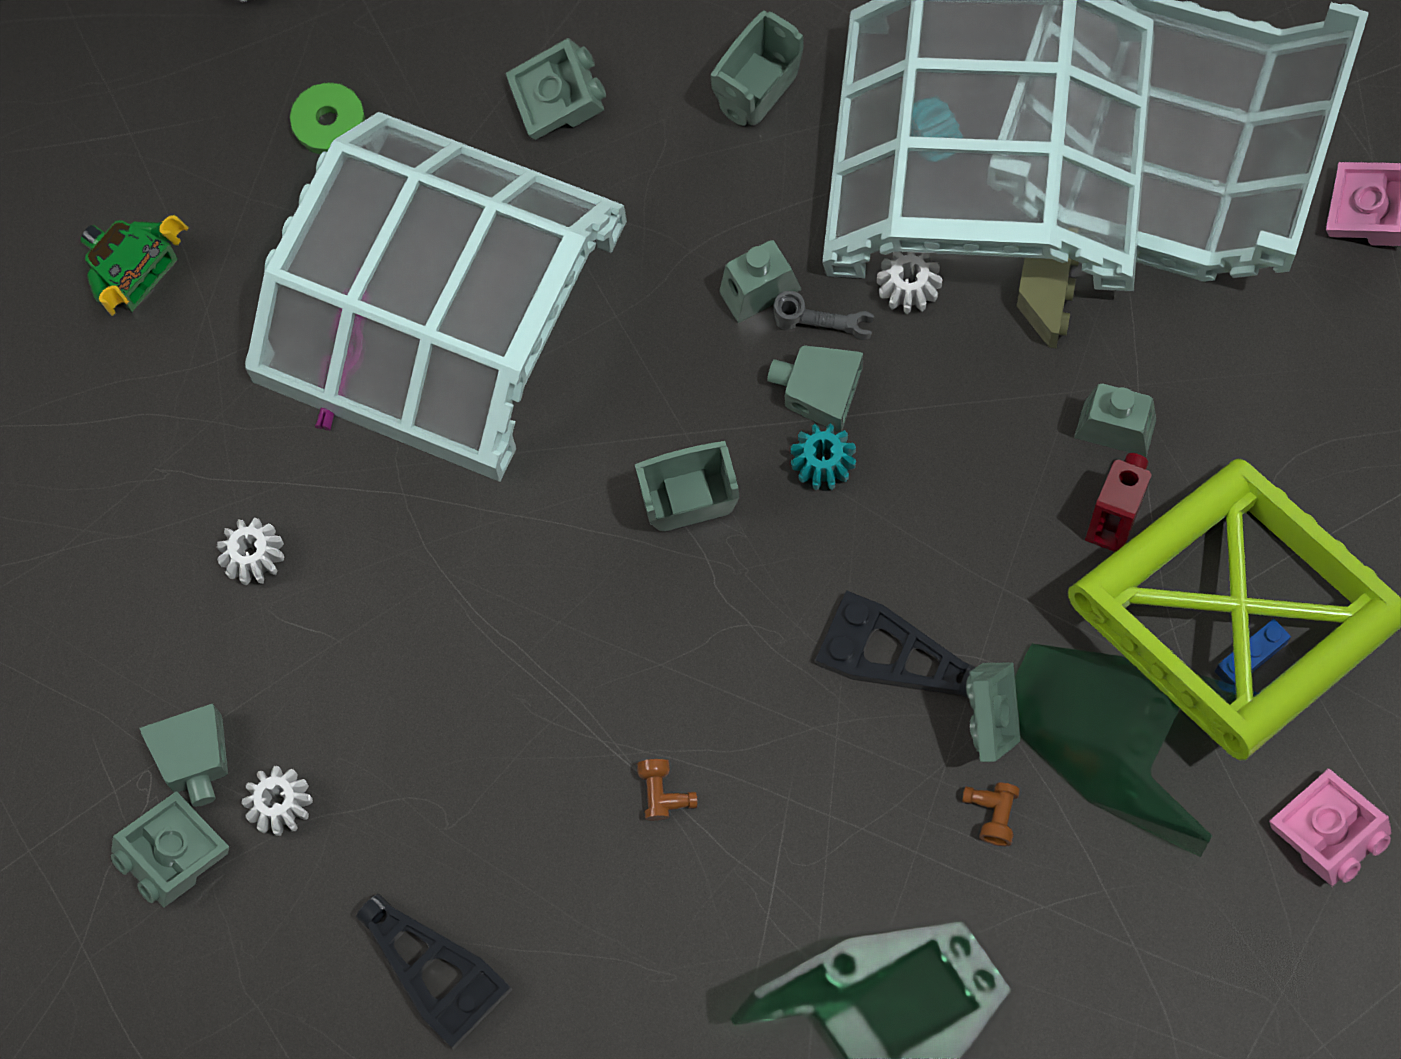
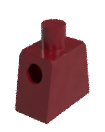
M1128 453L1124 461L1114 460L1096 502L1085 541L1114 552L1127 543L1152 476L1151 472L1146 470L1149 462L1144 456L1137 453Z

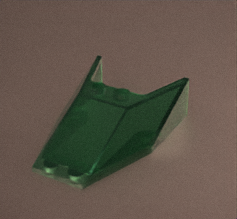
M1032 643L1015 676L1020 737L1089 803L1201 857L1212 835L1159 785L1151 775V767L1180 708L1125 656ZM1195 673L1227 704L1230 705L1236 700L1235 685ZM1253 691V698L1259 693Z
M962 921L848 938L753 991L730 1019L736 1026L812 1015L821 1023L844 1059H961L1011 989Z

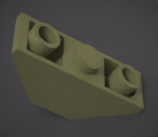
M1069 227L1066 230L1076 233L1077 229ZM1025 258L1017 307L1047 346L1057 348L1059 335L1067 336L1070 313L1063 312L1065 300H1073L1076 278L1069 277L1070 266H1078L1079 262L1070 258L1065 263L1053 259Z

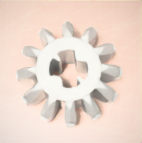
M893 252V260L884 258L882 261L881 269L883 271L877 274V283L882 286L879 289V295L882 299L890 298L889 306L892 310L902 304L906 314L911 311V305H916L923 312L926 309V300L935 302L938 298L936 289L942 287V277L937 275L940 266L938 262H929L930 255L928 253H922L918 257L915 256V252H908V255L905 256L901 252Z
M254 517L249 527H247L243 520L238 519V530L234 532L232 529L225 528L224 534L228 540L217 542L218 550L223 553L218 557V563L221 567L227 568L225 573L230 579H235L239 576L241 583L248 585L254 576L258 583L263 584V573L267 571L270 574L277 575L278 570L273 563L284 561V554L279 550L284 545L283 540L280 536L275 535L276 530L269 523L262 527L260 520ZM249 548H252L253 551H255V548L257 549L254 554L250 555L246 552L245 555V551Z
M274 766L271 771V777H267L263 771H258L257 777L261 782L258 785L250 782L246 783V789L253 795L242 799L243 806L250 809L246 814L247 820L250 823L258 822L257 829L261 833H265L272 828L276 836H281L284 825H287L291 831H296L298 827L294 819L298 817L306 820L309 816L307 811L302 808L312 803V797L304 793L309 785L304 779L297 780V773L293 769H289L283 775L279 766ZM273 797L276 799L283 797L285 799L282 804L275 803L272 806L270 803Z

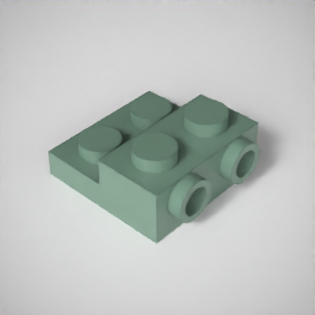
M569 38L506 73L528 135L534 140L565 123L575 127L604 111L601 100L606 97V92L601 82L596 77L592 78L589 70L594 66L593 58L584 46L580 48Z
M1013 662L982 663L970 671V675L967 678V695L974 711V715H972L970 720V733L974 746L979 751L980 761H997L1020 742Z
M176 791L113 836L111 860L119 872L124 875L131 872L139 881L137 883L138 890L145 900L150 903L157 900L163 907H166L193 887L200 874L228 854L229 846Z

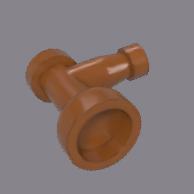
M649 759L637 763L638 775L646 780L648 809L645 810V820L657 821L668 819L670 809L697 808L696 792H688L687 794L663 793L662 779L667 777L670 772L669 760Z
M996 783L994 792L965 787L963 794L964 803L972 804L973 802L984 807L994 808L992 821L985 823L981 828L979 836L981 840L997 846H1011L1013 831L1007 825L1013 799H1017L1020 789L1017 786L1008 783Z

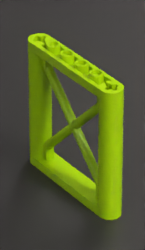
M1242 459L1231 461L1068 590L1070 602L1075 610L1227 753L1238 760H1246L1401 628V597L1380 580L1371 568L1363 565L1354 557L1342 542L1334 539L1320 527L1311 515L1305 513L1294 504L1283 490L1275 487L1252 465ZM1247 511L1252 513L1352 604L1344 607L1247 598L1242 515ZM1226 517L1231 596L1136 588ZM1132 603L1231 612L1236 700L1230 705L1227 704L1125 608ZM1248 614L1342 623L1253 698Z

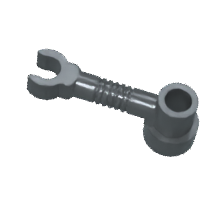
M784 291L775 299L773 307L775 322L783 330H791L795 328L797 323L844 330L846 333L853 334L859 340H867L871 337V331L862 330L857 326V323L861 321L866 323L873 322L874 315L870 312L861 311L857 314L842 315L805 309L803 297L794 291Z

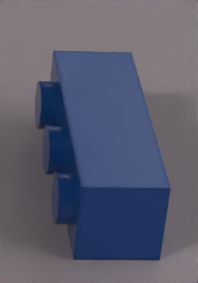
M1272 619L1250 638L1252 673L1286 646L1291 638L1275 619ZM1234 652L1221 661L1215 669V673L1231 690L1236 687Z

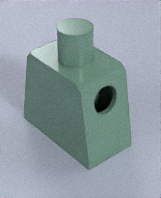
M769 240L760 246L751 248L747 253L725 265L719 292L736 321L740 323L774 305L775 299L780 293L784 291L798 292L801 290V286L774 240Z
M801 346L795 364L773 359L767 381L786 386L785 406L789 410L825 427L831 423L834 425V431L841 432L863 369V353Z
M1097 384L1084 401L1074 438L1147 457L1156 424L1153 398L1133 392L1128 388Z
M213 703L140 728L141 734L164 781L173 792H181L188 789L190 800L194 807L207 805L216 799L211 781L225 777L228 774L223 719Z

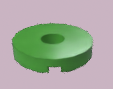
M323 83L314 85L300 94L292 106L290 121L297 140L311 152L322 154L324 151L328 152L334 139L365 121V115L361 101L352 90L341 84ZM325 113L337 115V120L331 125L325 126L318 123L319 118Z

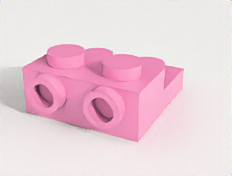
M1339 162L1326 227L1329 237L1367 238L1370 245L1401 246V163Z
M1329 768L1270 820L1272 830L1301 853L1302 861L1332 887L1340 879L1345 883L1351 881L1361 868L1359 862L1369 853H1372L1374 856L1381 854L1391 841L1389 835L1392 832L1389 817Z

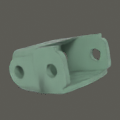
M763 10L744 29L711 73L712 90L719 101L722 112L736 124L744 126L748 123L754 126L760 123L795 80L803 53V35L798 32L795 26L770 11L767 13Z
M725 441L677 450L635 464L649 523L661 532L731 514L739 500L737 480Z

